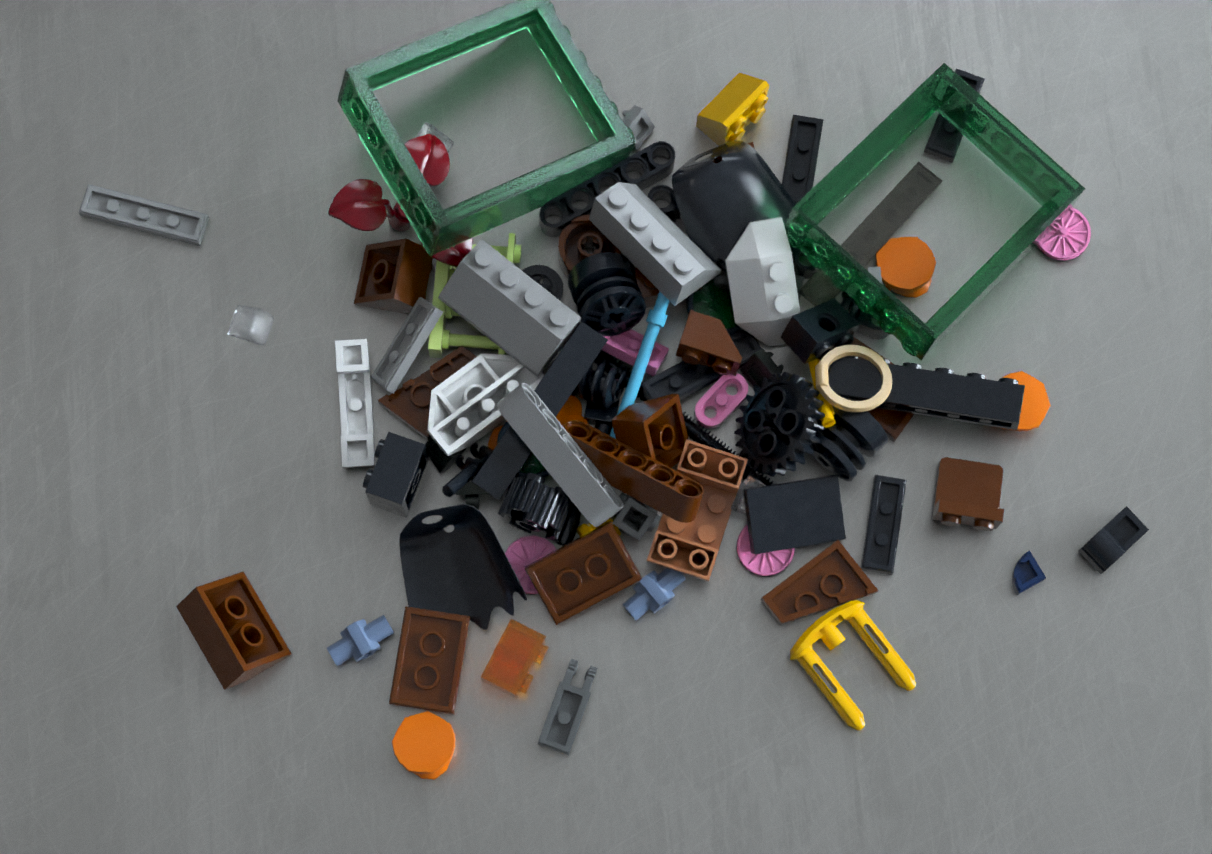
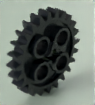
M783 372L782 375L773 373L772 381L764 377L762 381L763 387L754 385L755 394L753 396L746 395L748 405L739 407L744 413L743 417L736 418L735 420L741 424V428L734 431L735 435L741 437L735 444L736 447L742 449L739 456L748 459L746 465L752 467L754 471L775 477L776 474L785 476L786 469L793 472L796 471V462L804 465V454L813 455L814 453L810 446L812 442H820V439L815 436L816 431L824 430V427L818 424V420L825 417L824 413L818 411L824 404L823 401L816 399L820 392L812 388V382L788 372Z

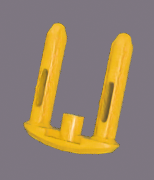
M853 600L832 609L809 626L790 649V660H797L847 726L859 731L865 726L863 713L812 649L813 643L821 638L830 651L846 639L836 627L840 622L846 620L852 625L899 687L911 691L915 688L916 682L912 671L863 610L865 603ZM864 626H866V627L869 629V631L872 633V635L876 638V640L879 642V644L883 647V649L885 650V654L880 650V648L877 646V644L873 641V639L870 637V635L866 632V630L864 629ZM813 665H815L819 669L822 675L826 678V680L835 690V693H832L830 691V689L823 682V680L820 678L817 672L813 669Z

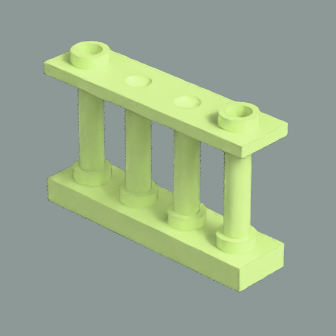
M509 233L508 247L490 245L513 264L520 263L521 245L516 244L514 233ZM437 260L432 304L443 311L429 335L428 351L430 358H443V349H449V346L496 349L498 354L506 355L503 349L486 336L450 333V330H445L446 318L452 319V316H460L438 299L455 270L451 269L450 265Z

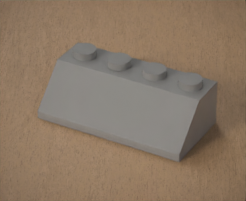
M618 182L595 198L589 220L674 306L720 274L721 269L636 184Z
M482 239L463 258L438 299L537 377L563 349L581 321V317Z

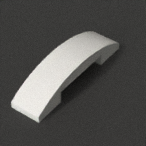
M367 339L335 341L339 384L342 468L375 466L373 402Z

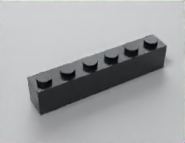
M847 356L837 359L830 365L828 373L829 386L839 396H845L853 401H864L875 396L882 387V377L879 370L868 360L858 359L857 356ZM884 359L892 374V389L887 399L876 408L1017 430L1025 385L1018 384L1017 380L1000 378L999 381L986 379L985 375L979 373H967V376L954 374L953 370L947 368H935V371L922 369V366L916 363L906 362L903 363V366L890 364L889 360Z

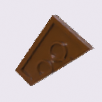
M461 346L431 365L430 369L415 379L411 378L403 383V387L396 390L394 394L392 393L389 396L386 394L378 402L409 427L429 440L431 436L427 432L431 390L477 356Z
M837 540L763 596L761 601L779 624L783 625L878 592V589L840 541Z

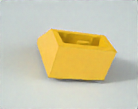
M738 73L697 115L696 127L718 146L733 140L739 141L745 133L744 128L750 122L753 124L757 123L766 112L764 107L769 99L767 97L769 84L765 80Z

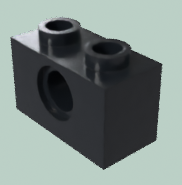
M834 298L793 315L780 338L806 364L815 359L821 360L827 352L836 347L851 345L854 341L853 335L860 324Z

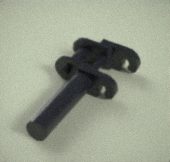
M474 443L470 447V452L475 459L468 457L464 464V457L462 455L458 456L456 464L462 471L443 486V494L447 497L453 496L475 477L493 449L482 445L478 451V444Z

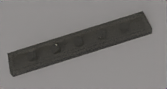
M918 162L810 277L798 293L813 306L834 298L836 299L888 240L898 232L941 185L942 180Z

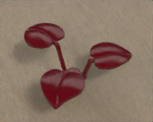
M426 134L410 139L401 147L398 154L399 168L405 176L416 179L407 199L398 201L393 209L389 200L382 199L381 186L369 179H357L348 183L333 199L328 215L360 231L378 229L384 223L386 217L391 227L397 231H406L411 226L417 228L418 226L429 225L420 233V243L427 254L444 264L458 267L463 258L472 250V231L467 222L461 217L453 214H442L437 218L436 222L432 219H416L418 208L413 199L421 182L423 181L429 186H438L445 180L450 169L447 149L435 135Z

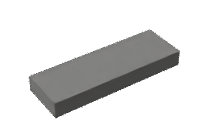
M420 297L371 378L385 390L394 394L443 311L428 300Z

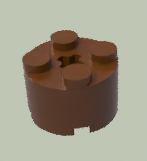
M582 215L575 218L560 234L558 243L559 263L567 279L573 267L584 258L603 252L621 254V251L589 220L590 215ZM587 248H593L594 253L588 254Z

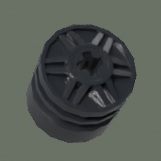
M603 252L591 255L575 265L568 275V287L577 306L576 309L581 317V322L603 337L619 335L632 329L645 315L646 303L637 284L632 266L628 258L620 253Z
M841 396L842 398H845V399H847V400H851L850 398H847V397H845V396ZM833 406L835 424L832 427H824V430L816 431L815 436L820 439V442H812L810 446L814 452L813 456L823 467L845 481H852L857 476V470H862L866 465L862 454L867 457H875L888 443V436L869 412H847ZM818 420V424L823 426L821 420Z

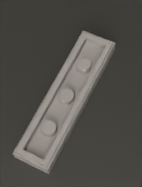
M90 184L87 186L79 210V214L82 217L201 246L209 220L208 214Z

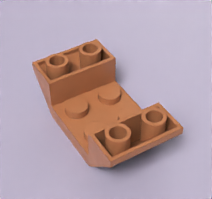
M686 439L676 471L695 480L703 487L704 492L697 516L694 521L683 523L662 514L647 562L709 582L748 459Z

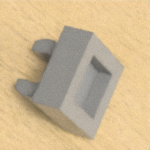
M634 105L630 111L624 110L622 112L624 119L620 124L614 123L612 126L628 147L638 150L655 126L644 109Z

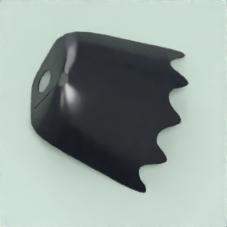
M733 140L691 158L672 175L675 199L688 237L714 263L717 259L726 260L749 222L782 217L786 233L792 237H795L794 215L808 224L799 207L764 159L752 146L743 141ZM707 154H712L711 156H709V157L706 158V159H703V160H701V161L695 162L697 159H699V158L702 157V156H705V155H707ZM718 156L722 157V161L720 163L712 162V160L717 158Z
M460 504L419 513L409 521L400 533V557L408 607L470 616V621L477 624L483 630H487L490 615L495 607H501L508 614L514 615V592L519 593L527 601L526 594L493 529L483 514L474 506ZM433 515L442 516V519L436 523H422V520L426 517ZM453 525L454 530L448 533L444 530L447 526Z

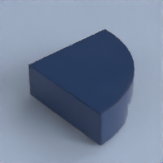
M1030 550L1017 561L1012 574V584L1016 595L1046 579Z

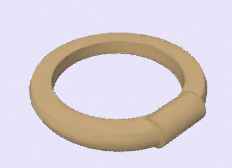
M843 345L827 352L815 366L816 389L820 391L828 403L843 411L856 413L872 410L887 399L892 389V374L885 360L873 350L863 346ZM857 356L864 358L874 364L879 370L882 377V387L870 399L864 401L847 400L837 395L829 386L828 367L842 357Z

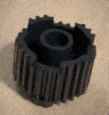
M527 473L526 477H514L498 514L502 517L508 515L511 518L509 524L518 530L529 534L532 531H542L547 533L546 539L557 540L573 502H571L561 487H555L554 489L544 485L545 479L537 474Z

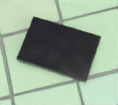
M838 475L743 489L752 554L846 539Z

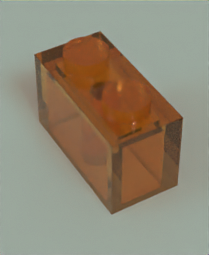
M510 619L481 675L482 682L516 699L520 692L526 694L534 679L530 672L535 662L541 665L549 650V647L545 645L546 636Z

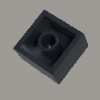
M388 431L386 439H380L374 454V457L378 458L374 470L369 469L367 471L363 487L366 488L365 493L372 506L407 518L427 467L429 456L425 444Z

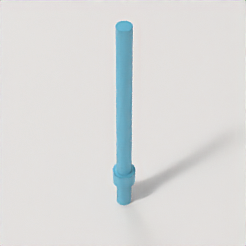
M660 291L653 310H649L646 319L648 326L617 415L629 405L635 403L660 327L664 328L668 315L665 313L669 300ZM612 427L610 436L616 439Z

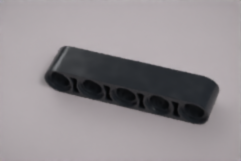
M664 141L653 143L546 202L539 212L541 231L549 237H558L572 220L582 215H590L595 198L602 194L599 189L604 185L613 186L621 182L636 184L641 190H644L668 177L674 169V148L671 144ZM656 156H664L669 161L665 164H658L653 159ZM636 170L642 176L638 179H631L626 174L629 171ZM577 200H584L588 203V206L578 209L572 204ZM553 214L560 216L561 221L556 224H550L545 219Z

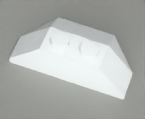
M782 217L749 222L744 233L725 260L734 323L769 347L786 344L780 336L791 317L800 313L792 252Z
M480 354L431 390L427 432L447 456L468 448L506 420L497 406L500 400L521 383H526L535 390L544 375L541 372L538 377L535 376L510 355Z

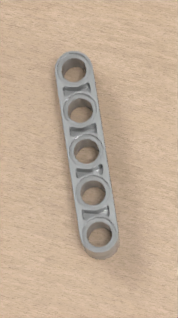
M521 383L497 403L503 417L590 524L594 527H599L624 507L616 491L528 384Z

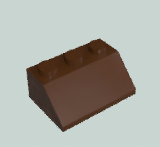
M244 571L196 587L176 606L224 690L249 681L292 654Z

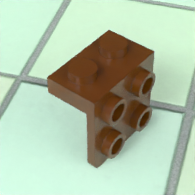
M949 457L942 458L938 468L932 520H939L942 524L949 526L971 525L974 529L981 531L997 529L1003 522L1004 509L999 508L1003 468L995 464Z

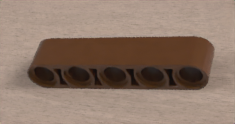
M577 420L565 423V430L612 487L676 521L688 523L695 520L704 492L701 484L587 423Z

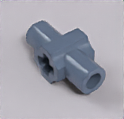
M668 568L659 574L653 570L633 587L636 593L622 605L635 621L649 609L656 613L675 597L672 590L686 579L681 572Z
M384 615L368 624L365 619H362L341 631L342 639L327 647V650L337 666L352 657L358 662L381 648L378 642L394 632Z

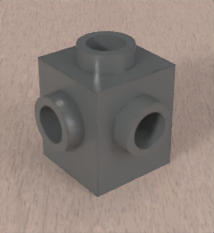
M622 492L619 497L624 507L614 515L612 524L617 526L622 533L633 536L640 541L646 531L651 532L655 528L660 515L657 514V510Z

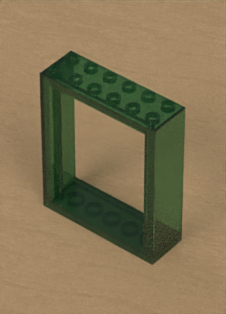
M516 0L345 69L337 99L429 256L542 207L551 199L628 158L636 144L632 130L622 121L616 104L607 97L601 80L592 73L587 65L584 53L575 46L569 29L562 25L556 15L554 5L549 0ZM527 28L596 138L597 143L443 209L373 91Z
M943 63L792 207L784 227L789 244L792 247L799 248L807 255L812 266L818 270L822 269L831 278L836 288L846 291L854 299L855 304L860 310L865 313L869 312L878 321V325L884 332L894 335L908 354L916 356L922 361L1064 218L1085 188L949 66ZM937 111L1041 204L1042 207L924 323L820 228L818 224Z

